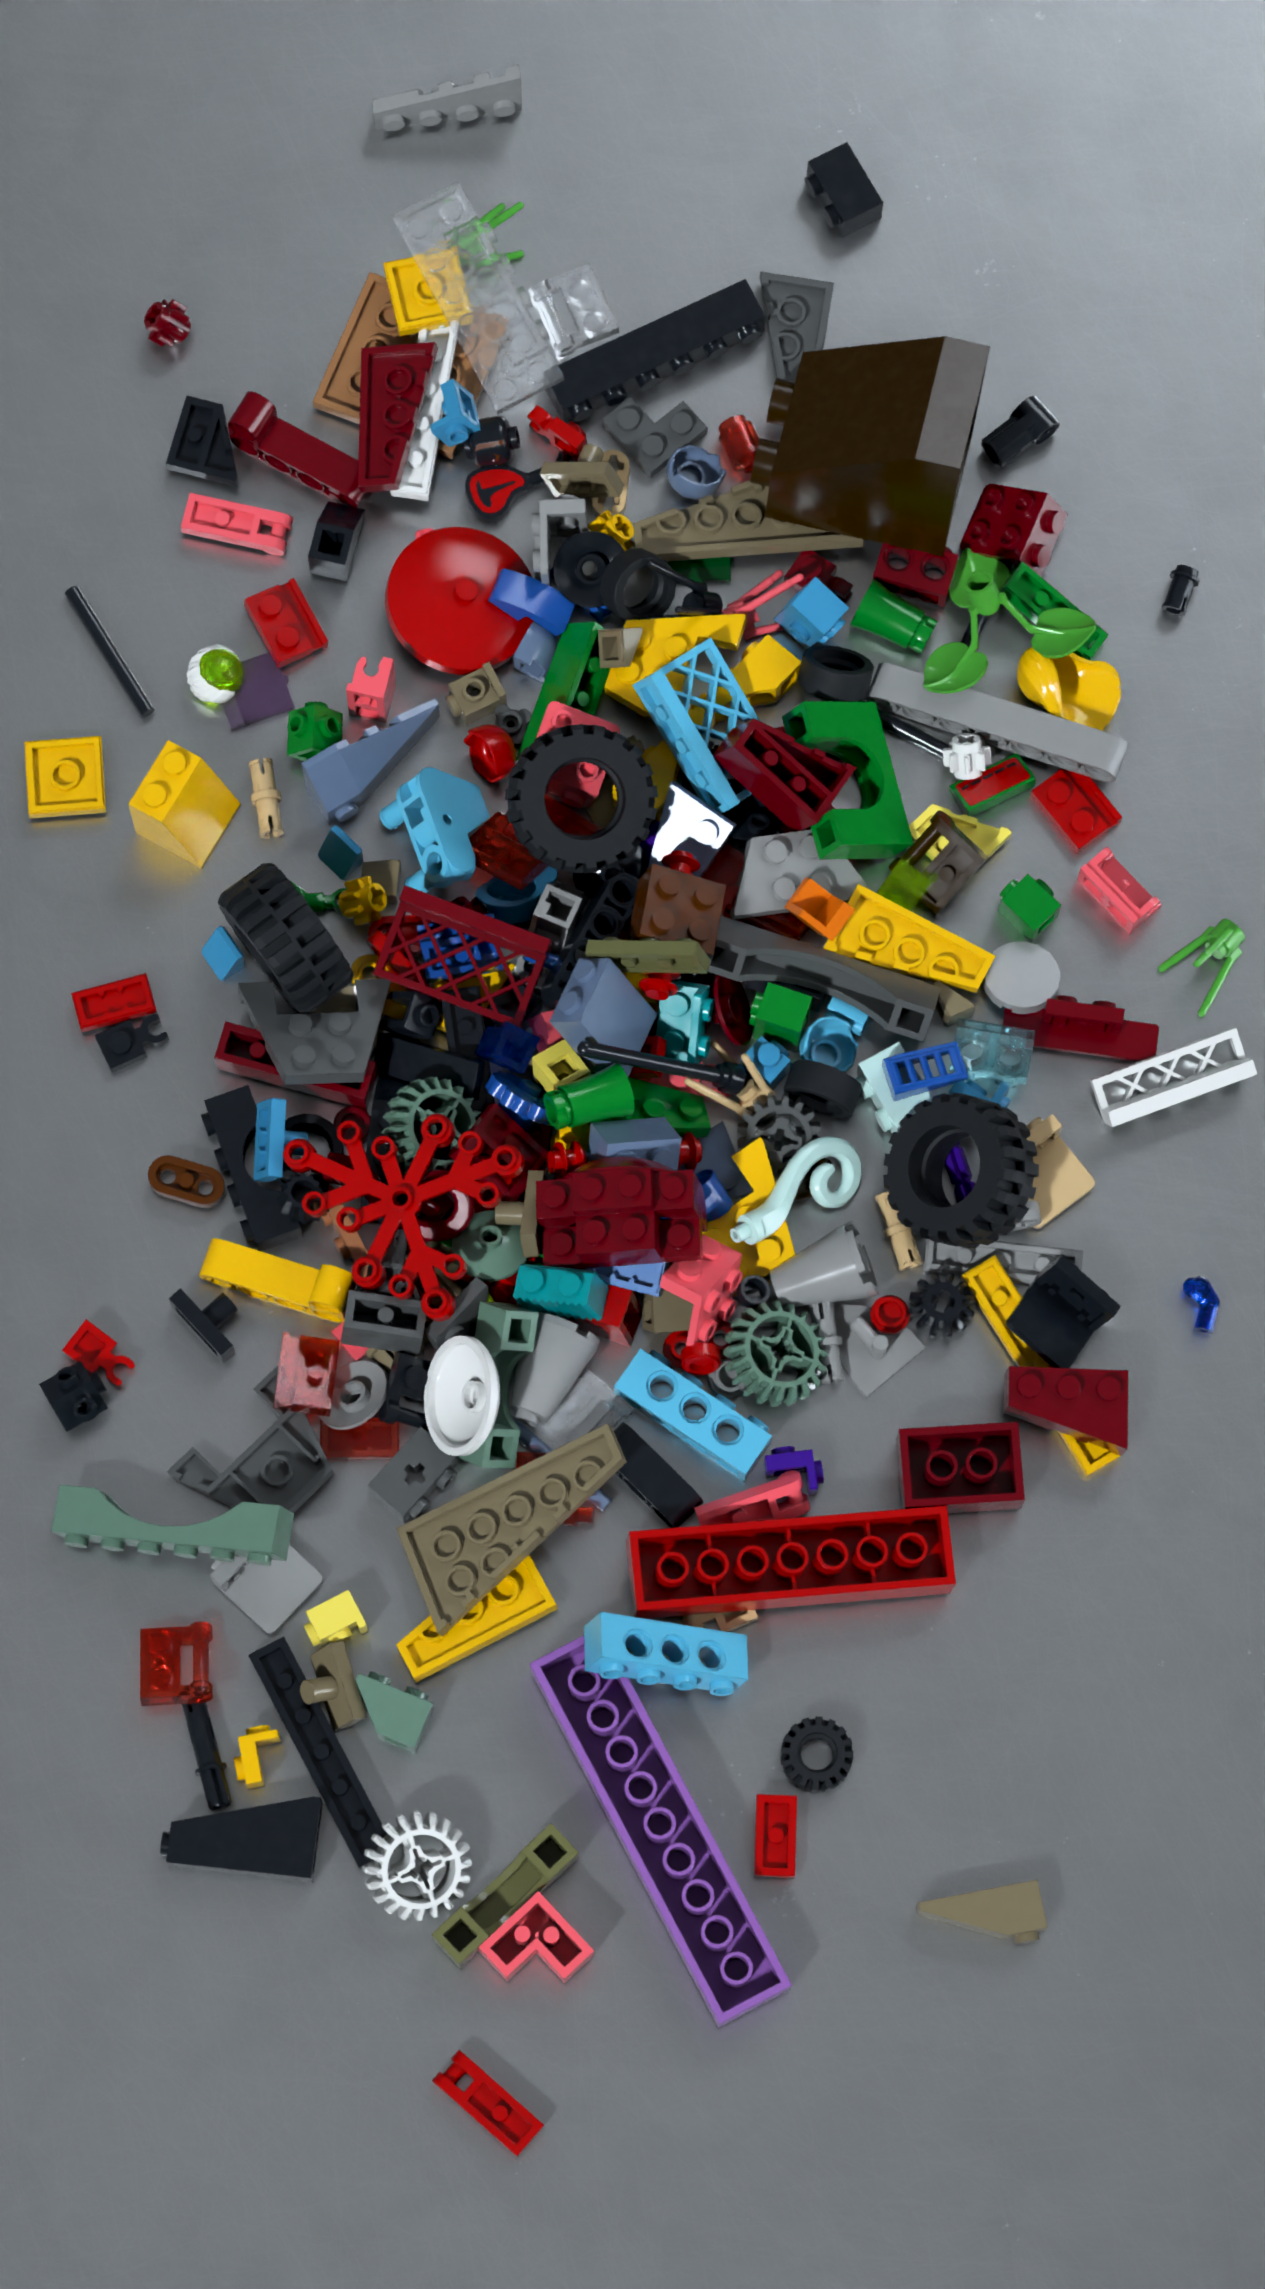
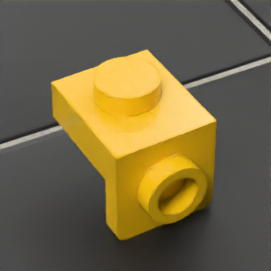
M269 1725L248 1728L245 1730L246 1735L238 1737L241 1756L234 1757L238 1781L245 1779L249 1790L264 1787L257 1747L281 1742L278 1730H270Z

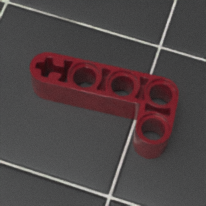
M247 391L227 424L231 442L250 456L338 503L358 507L366 492L361 493L358 488V460L278 418L276 408L272 402L256 392Z

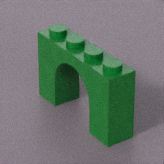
M804 701L782 716L786 734L794 737L795 742L810 749L817 748L832 754L843 762L857 767L853 773L858 780L861 790L860 809H832L825 813L817 824L811 826L819 860L888 859L914 844L876 702Z

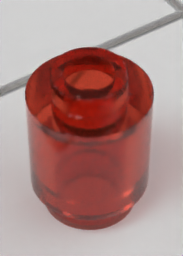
M735 415L719 425L718 431L720 435L718 439L733 470L737 472L743 471L746 474L752 473L760 437L751 421L747 420L744 415Z

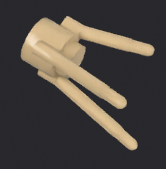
M711 1040L710 1045L724 1062L736 1063L717 1040ZM745 1053L741 1055V1059L753 1079H750L746 1074L743 1089L740 1093L736 1094L739 1098L738 1103L691 1078H685L684 1080L687 1086L730 1108L742 1119L744 1109L752 1112L755 1111L753 1107L754 1099L757 1098L765 1104L767 1103L768 1093L772 1092L774 1096L776 1095V1092L767 1085L755 1064Z

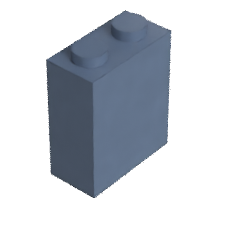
M579 958L549 1022L578 1055L577 1046L582 1041L640 1052L657 1013L610 958ZM579 1055L594 1073L614 1064L613 1062ZM619 1064L624 1069L627 1077H629L633 1066Z

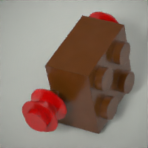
M672 851L671 854L662 857L661 862L665 867L652 864L638 880L627 940H639L643 937H650L659 941H676L678 938H689L698 941L711 959L714 955L726 885L694 876L691 873L698 871L700 868L698 860L687 851ZM644 973L648 978H644L639 982L640 989L645 992L647 997L655 1000H666L669 996L677 993L678 988L671 981L678 979L681 973Z

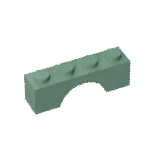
M480 1301L474 1338L482 1342L495 1362L500 1382L499 1410L494 1427L485 1442L472 1454L456 1456L457 1458L480 1467L515 1468L520 1428L515 1423L509 1407V1383L517 1362L525 1354L533 1352L539 1312L514 1303Z

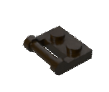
M940 810L932 816L930 826L901 858L896 857L889 865L891 873L935 915L944 909L989 858L955 826L954 821L946 813ZM943 835L949 843L927 868L917 876L912 868L939 837Z

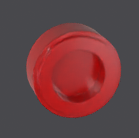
M697 1342L694 1346H686L681 1350V1366L684 1371L693 1375L713 1373L721 1366L720 1349L718 1346L707 1342Z

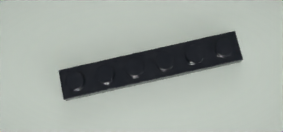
M283 1636L248 1656L358 1868L362 1869L363 1865L374 1862L373 1859L368 1858L364 1854L365 1849L377 1850L378 1845L371 1840L372 1835L378 1834L383 1839L387 1833L383 1830L382 1823L318 1702L306 1704L300 1694V1685L306 1678Z

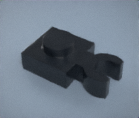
M158 1014L147 1016L142 1021L141 1026L134 1029L129 1019L95 1035L111 1073L147 1058L143 1047L147 1045L159 1047L169 1041L166 1032L157 1036L149 1033L152 1026L161 1023Z

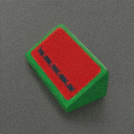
M1015 753L986 767V770L982 771L980 777L971 780H960L949 785V789L963 814L974 817L1033 788L1036 778L1021 757Z

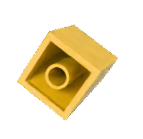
M168 740L128 805L137 834L202 869L239 810L241 803L201 757Z

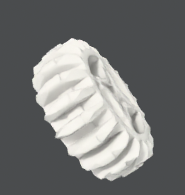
M414 1810L410 1815V1823L407 1822L404 1815L397 1814L396 1822L398 1826L396 1828H393L388 1822L382 1824L383 1830L387 1832L383 1839L378 1834L372 1835L371 1840L378 1845L377 1850L365 1849L364 1854L374 1860V1863L363 1865V1871L366 1874L374 1875L365 1882V1885L369 1890L378 1889L374 1893L373 1899L378 1904L386 1901L384 1910L389 1914L394 1913L398 1909V1916L403 1920H407L413 1910L415 1919L423 1921L425 1909H428L430 1915L433 1918H437L440 1913L438 1909L439 1904H442L448 1910L453 1909V1903L448 1899L452 1893L459 1898L464 1896V1892L457 1885L459 1882L469 1883L471 1877L461 1872V1869L469 1868L473 1864L470 1858L460 1856L467 1853L470 1847L466 1842L457 1843L463 1835L458 1828L449 1831L451 1822L446 1818L441 1819L437 1823V1815L433 1812H428L422 1822L421 1813ZM430 1835L436 1837L442 1842L444 1848L438 1851L434 1848L425 1851L421 1850L414 1836ZM401 1844V1858L398 1862L390 1865V1870H388L389 1859L395 1848ZM414 1853L424 1862L420 1865L421 1872L419 1873L421 1878L411 1870L415 1867L414 1860L416 1858ZM447 1861L445 1875L441 1882L434 1887V1874L437 1870L444 1867ZM396 1881L400 1883L413 1881L420 1890L421 1896L410 1897L398 1894L393 1890L391 1883Z

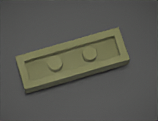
M605 937L603 940H588L585 955L588 958H610L621 972L708 974L710 958L698 941L689 938H678L676 941H659L650 937H643L639 940Z

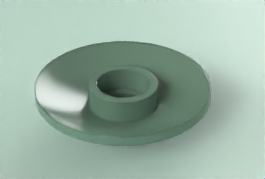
M495 1210L474 1214L470 1225L452 1240V1252L461 1256L467 1264L465 1274L472 1278L477 1277L481 1281H499L516 1274L519 1266L526 1264L528 1260L527 1257H523L520 1239L521 1225H496ZM487 1237H497L493 1242H486L484 1240ZM455 1260L456 1264L460 1268V1262Z

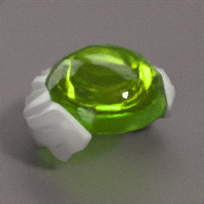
M220 644L200 649L189 661L186 673L190 691L194 693L195 697L204 702H227L235 695V692L241 687L244 680L242 662L234 651Z

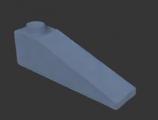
M435 698L397 715L390 722V727L384 730L377 728L376 725L364 731L363 736L357 742L349 745L346 739L341 740L301 763L305 788L329 825L336 820L344 822L352 818L358 812V808L365 803L440 718L439 704Z

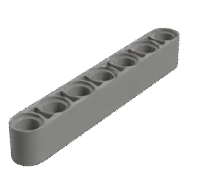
M879 663L866 701L876 702L877 708L885 712L953 734L974 733L979 735L985 744L1100 781L1114 782L1117 778L1128 743L1116 735L970 688L949 694L930 692L923 687V673L891 663Z

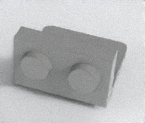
M560 495L553 500H539V513H532V531L535 549H533V572H535V579L541 581L542 584L551 586V540H567L575 534L588 531L585 499H578L574 495Z
M290 1544L286 1561L272 1560L270 1566L247 1562L248 1557L235 1556L234 1562L215 1560L211 1566L214 1571L210 1574L213 1584L268 1634L275 1633L323 1581L321 1573Z

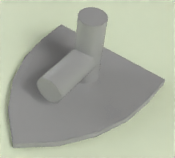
M837 1304L835 1313L837 1336L842 1337L843 1343L842 1346H839L841 1364L852 1382L866 1398L926 1349L922 1342L907 1327L893 1335L883 1334L876 1330L870 1319V1307Z

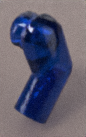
M1197 1276L1196 1278L1189 1277L1184 1281L1183 1292L1189 1298H1194L1199 1306L1194 1329L1201 1333L1213 1334L1220 1307V1299L1207 1278Z

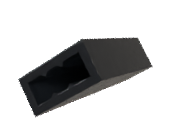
M308 1797L171 1822L170 1832L163 1831L160 1856H167L166 1863L169 1867L313 1883L323 1801L321 1797Z

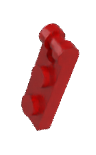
M458 2050L451 2058L453 2063L444 2073L439 2071L432 2079V2082L518 2157L544 2127V2124L463 2052ZM466 2073L474 2081L463 2092L455 2084Z

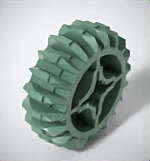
M428 1077L424 1080L417 1079L411 1081L408 1086L401 1087L396 1092L397 1097L392 1098L387 1103L392 1111L386 1112L382 1118L390 1126L384 1128L381 1133L390 1136L396 1143L398 1163L404 1162L403 1174L407 1173L423 1140L421 1134L422 1123L432 1114L445 1115L455 1127V1137L448 1146L437 1148V1151H445L447 1156L443 1160L433 1157L426 1172L435 1169L451 1170L454 1160L449 1157L450 1151L458 1143L459 1137L464 1132L470 1130L476 1122L475 1118H478L482 1113L477 1110L472 1111L470 1106L474 1098L464 1099L462 1097L464 1087L455 1086L452 1088L451 1080L442 1079L438 1081L437 1077ZM424 1100L436 1104L437 1107L435 1110L430 1111L429 1109L423 1110L419 1105ZM442 1123L433 1124L430 1128V1133L432 1135L439 1134L442 1130ZM390 1143L387 1144L385 1149L390 1150Z
M779 1300L773 1301L769 1306L763 1302L755 1309H745L741 1313V1318H736L731 1323L730 1327L733 1331L728 1332L724 1338L730 1346L723 1350L722 1355L732 1359L725 1366L726 1371H735L737 1374L732 1380V1385H739L742 1382L746 1386L743 1396L748 1397L755 1392L757 1404H763L769 1399L771 1407H778L782 1402L786 1406H791L797 1402V1398L804 1400L810 1395V1390H814L820 1385L821 1381L818 1377L825 1374L827 1368L819 1359L826 1358L829 1353L819 1349L818 1344L822 1343L825 1337L821 1336L816 1337L814 1334L819 1323L808 1325L805 1322L808 1312L803 1311L797 1316L795 1315L794 1304H788L783 1309ZM758 1327L776 1328L775 1332L769 1337L761 1336L758 1338L752 1335ZM773 1347H774V1350H776V1352H777V1354H776L775 1356L773 1355L775 1352H772V1351H771V1348H773ZM793 1370L798 1372L796 1379L793 1381L775 1380L776 1375L782 1371L789 1372Z

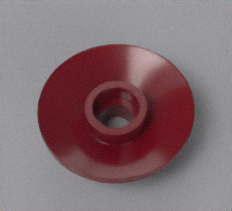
M716 975L713 988L714 1012L712 1020L715 1024L721 1025L727 1037L735 1045H747L752 1037L753 1026L749 1025L751 1009L745 990L740 981Z

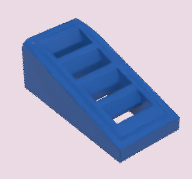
M957 1041L884 1058L882 1061V1068L893 1101L968 1080L969 1078ZM949 1054L954 1073L947 1074L942 1059L943 1055ZM934 1058L940 1076H932L927 1060ZM920 1063L925 1078L919 1081L913 1064ZM900 1068H906L910 1083L903 1084L899 1072Z

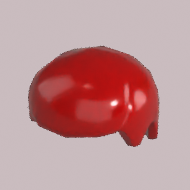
M493 724L481 725L468 730L469 735L464 738V743L470 746L469 754L474 770L483 779L489 780L490 783L507 777L510 774L511 768L515 766L517 757L512 737L505 729Z

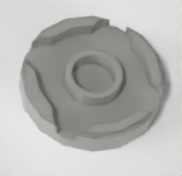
M1017 941L1006 943L991 953L995 955V959L983 979L985 993L995 1005L1000 1008L1004 1006L1007 1009H1012V1013L1029 1014L1044 1009L1047 998L1054 999L1058 991L1061 974L1057 961L1049 951L1038 944Z

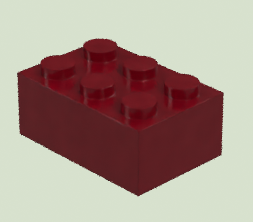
M1018 1422L899 1429L896 1441L902 1509L947 1505L948 1513L1022 1508L1025 1496Z

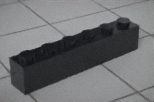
M744 279L544 371V388L562 421L565 423L572 420L579 422L591 416L595 409L606 404L614 406L621 403L627 398L628 394L634 391L652 389L661 382V379L673 373L681 375L688 372L699 361L706 358L709 360L719 358L728 351V348L740 342L742 344H749L755 341L765 331L766 316L747 280Z

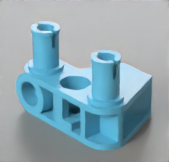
M424 768L415 777L398 788L397 799L388 806L383 807L380 810L379 817L382 824L391 830L393 828L397 829L405 822L421 869L412 876L407 877L404 885L428 893L434 887L444 889L454 882L466 881L472 877L476 868V858L468 833L490 816L478 785L435 768Z

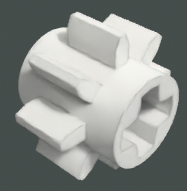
M957 734L949 742V748L943 749L944 767H950V773H954V776L958 779H976L982 775V771L986 770L985 765L991 764V746H985L984 740H981L977 734Z

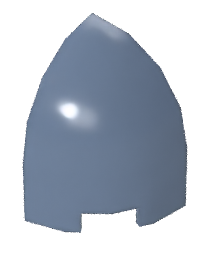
M533 621L513 656L514 669L544 683L560 639L559 635L555 636Z

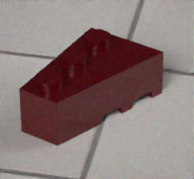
M753 718L731 729L713 754L714 759L793 832L801 831L817 824L857 767L847 762L841 764L825 756L826 752L817 748L810 749L795 742L794 737Z
M1009 1366L1004 1374V1413L1049 1430L1059 1431L1075 1437L1076 1440L1097 1445L1122 1456L1128 1449V1370Z

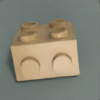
M1053 1114L1044 1121L1037 1117L1026 1125L1030 1131V1136L1027 1140L1035 1142L1037 1156L1033 1157V1162L1039 1164V1176L1033 1179L1032 1187L1037 1188L1034 1199H1028V1201H1038L1042 1222L1032 1226L1036 1229L1045 1226L1090 1192L1095 1185L1094 1178L1060 1138L1059 1134L1062 1125Z

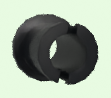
M1177 565L1176 570L1171 571L1170 578L1172 581L1165 602L1162 605V609L1166 610L1167 613L1175 616H1184L1186 614V608L1193 588L1198 586L1200 582L1197 578L1198 571L1186 565Z

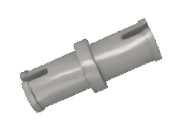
M822 1302L824 1319H822L819 1304L809 1305L812 1323H819L814 1334L816 1337H825L822 1343L818 1344L819 1349L829 1353L826 1358L819 1359L827 1368L825 1374L820 1375V1384H831L830 1367L832 1369L833 1381L835 1383L842 1382L845 1378L842 1371L839 1346H842L843 1343L842 1337L837 1336L833 1308L834 1302Z

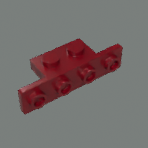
M1058 995L1054 999L1047 998L1045 1008L1036 1013L1016 1014L1011 1012L1012 1009L1005 1008L1001 1042L1005 1044L1137 1062L1156 1055L1159 1026L1157 1024L1124 1020L1125 1009L1116 1008V1004L1109 1001H1094L1093 1004L1077 1002V999L1071 996Z

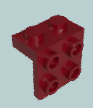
M988 484L982 491L960 542V548L964 551L967 547L971 549V552L985 557L1010 561L1015 567L1023 561L1042 577L1045 567L1050 562L1051 553L1059 534L1065 527V520L1068 514L1046 492Z

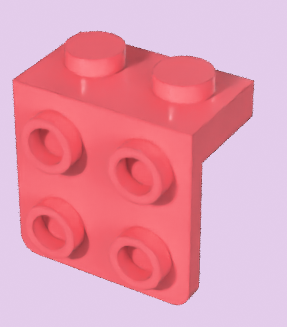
M552 701L545 710L536 738L556 728L569 725H597L619 734L620 729L614 723L560 702ZM587 762L568 764L552 776L545 794L549 792L562 797V802L575 808H583V806L589 808L598 797L606 772L600 767Z
M702 1234L703 1260L674 1262L662 1275L660 1288L694 1304L686 1346H694L697 1342L708 1343L721 1320L727 1322L732 1317L737 1306V1301L734 1300L735 1290L738 1288L743 1276V1272L739 1271L742 1253Z

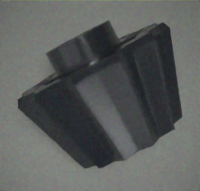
M303 1172L299 1176L290 1175L288 1182L280 1185L282 1193L277 1200L282 1204L281 1213L287 1214L291 1222L300 1221L304 1225H307L311 1220L320 1221L321 1217H311L304 1211L302 1200L307 1193L312 1191L321 1194L328 1192L329 1184L321 1182L319 1174L310 1176L307 1172ZM313 1199L309 1204V1209L312 1211L317 1210L321 1205V1199Z

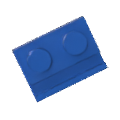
M494 913L484 914L489 917L495 918ZM437 923L429 924L431 930L441 926ZM424 925L417 926L418 936L427 932ZM448 928L434 935L443 955L463 946L458 932ZM464 934L468 943L477 939ZM430 937L420 941L423 964L438 957ZM483 942L470 948L479 968L500 959L495 946L488 942ZM466 951L445 960L454 979L475 971ZM441 962L424 970L426 983L449 980ZM503 964L482 974L503 971Z

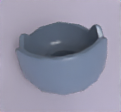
M686 445L676 449L666 466L667 478L672 488L682 497L696 500L713 494L722 484L727 472L726 469L721 468L720 456L718 454H709L703 448L693 445Z

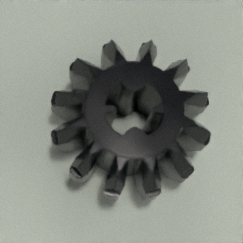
M937 1272L932 1273L931 1285L926 1280L920 1279L917 1282L920 1292H911L909 1300L916 1304L909 1308L910 1317H921L916 1323V1329L920 1331L927 1325L931 1326L929 1337L933 1339L936 1337L938 1329L943 1330V1335L946 1339L952 1338V1326L957 1331L964 1332L967 1326L963 1319H973L975 1313L971 1308L966 1307L974 1303V1295H961L967 1289V1282L962 1281L957 1286L952 1285L954 1281V1274L948 1273L945 1282H941ZM940 1299L948 1301L944 1313L936 1311V1306Z

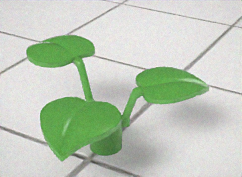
M966 547L958 559L949 594L955 605L961 608H968L971 619V643L968 647L961 642H951L937 648L926 662L923 687L927 691L934 693H956L970 688L983 677L987 670L988 659L985 654L976 652L979 645L978 614L983 616L992 615L998 611L1000 604H1003L1029 633L1035 634L1031 641L1032 647L1046 658H1061L1073 653L1093 635L1097 625L1087 614L1070 608H1053L1044 611L1038 617L1037 626L1030 624L1008 600L1006 593L999 592V589L1010 576L1007 566L997 559L973 553L971 549Z

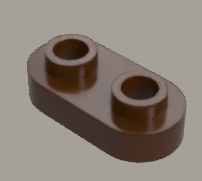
M170 1155L157 1158L149 1167V1183L151 1188L160 1196L200 1208H211L220 1203L225 1195L224 1179L212 1167ZM166 1173H173L176 1175V1179L174 1182L166 1184L162 1182V1176ZM210 1184L213 1186V1190L210 1194L203 1195L199 1192L200 1186Z

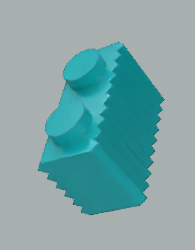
M521 1264L517 1274L513 1297L522 1307L536 1312L558 1315L559 1317L565 1315L567 1318L573 1316L575 1319L580 1317L582 1320L587 1317L590 1321L595 1318L599 1321L603 1317L608 1283L603 1278H600L594 1270Z

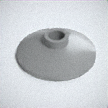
M365 1360L351 1362L337 1369L328 1377L319 1391L316 1402L318 1416L328 1427L337 1430L352 1429L367 1422L378 1412L386 1399L388 1381L386 1373L376 1363Z

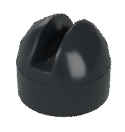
M758 1275L745 1277L739 1284L736 1292L740 1305L745 1308L755 1309L759 1304L766 1302L770 1296L768 1282ZM757 1291H759L760 1296L749 1298L747 1296Z

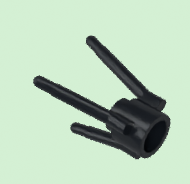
M652 560L646 562L647 567L692 589V592L684 597L682 606L675 608V613L677 614L646 617L645 619L721 615L723 609L722 599L719 594L708 592L706 583L695 582Z

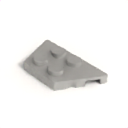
M812 830L752 837L746 844L743 857L744 866L743 870L739 873L736 885L738 891L729 916L730 919L736 920L789 912L784 906L806 877L814 880L830 894L846 903L850 900L858 884L869 890L871 889L848 859L819 860Z

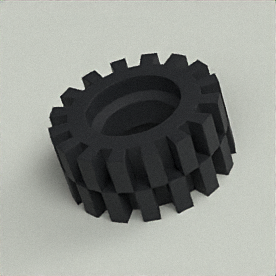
M816 1716L815 1719H809L808 1717L802 1719L799 1724L795 1723L785 1735L781 1747L780 1761L786 1777H789L792 1780V1784L797 1788L800 1786L807 1792L814 1790L821 1793L825 1792L826 1789L831 1788L832 1790L846 1778L853 1761L854 1751H852L851 1738H848L846 1735L847 1731L842 1726H837L836 1721L832 1719L827 1721L819 1716ZM822 1740L830 1746L833 1757L831 1763L826 1768L814 1770L804 1764L801 1758V1750L807 1742Z

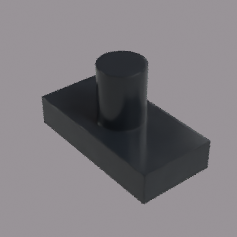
M181 1288L169 1298L171 1307L223 1364L236 1354L232 1343L218 1329L238 1311L235 1304L224 1293H221L202 1311Z

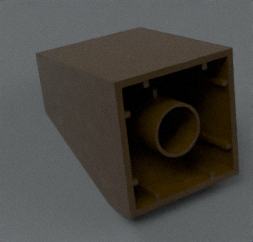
M942 336L803 352L796 381L776 378L773 386L766 422L784 426L780 442L760 438L754 459L750 483L769 487L765 517L943 557L971 443L990 346Z

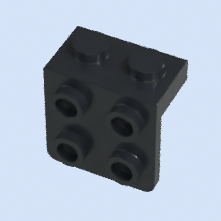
M1062 1254L1037 1274L1007 1318L1006 1325L1053 1368H1070L1093 1332L1112 1319L1121 1306Z

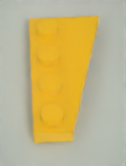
M860 884L857 885L847 903L855 911L833 941L828 939L823 948L896 973L932 982L940 981L947 986L975 993L978 991L995 959V955Z
M528 1555L444 1636L437 1633L430 1615L398 1642L396 1646L415 1683L558 1610L533 1560Z

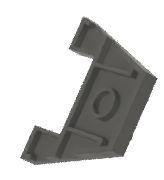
M355 979L354 994L357 1012L277 1014L274 982L238 983V998L242 1004L245 1003L250 1013V1020L254 1028L258 1029L265 1041V1048L285 1085L364 1082L375 1037L381 1023L386 999H388L390 981L385 979Z
M278 1365L253 1390L280 1418L223 1473H219L192 1447L167 1471L173 1480L232 1508L241 1502L280 1505L294 1513L335 1474L283 1368Z

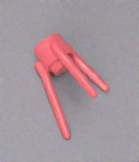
M777 570L741 598L728 604L727 608L721 611V615L740 613L746 615L747 623L742 635L745 641L758 635L783 631L784 629L778 623L754 627V624L760 621L755 608L804 579L803 574L799 573L755 598L783 576V571Z

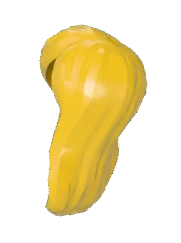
M1033 647L1028 648L1019 659L1016 676L1020 690L1031 702L1046 709L1048 714L1101 731L1110 723L1121 699V681L1118 672L1109 663L1088 660L1074 653L1061 658H1046L1036 652Z

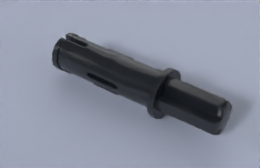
M204 1690L192 1691L181 1695L179 1700L183 1707L198 1765L195 1774L201 1776L208 1808L211 1811L222 1810L230 1806L232 1802L224 1773L227 1764L221 1761L205 1699Z

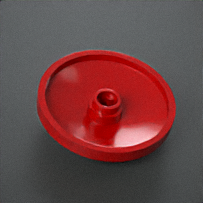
M448 527L428 532L411 542L398 556L391 569L385 589V608L389 624L403 647L412 656L431 668L450 674L468 675L482 668L483 664L490 662L494 670L513 658L533 620L526 616L517 621L489 602L488 599L500 570L506 568L532 577L527 566L510 546L484 531L466 527Z

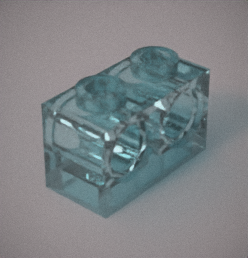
M958 1018L954 1042L957 1041L969 1077L968 1080L978 1081L979 1077L995 1079V1084L1000 1086L1005 1082L1010 1088H1015L1018 1084H1027L1035 1040L1034 1030ZM968 1044H975L982 1049L983 1054L976 1059H969L962 1054L961 1050ZM1006 1051H1015L1022 1059L1018 1064L1009 1066L1000 1060V1056ZM950 1060L949 1072H955Z

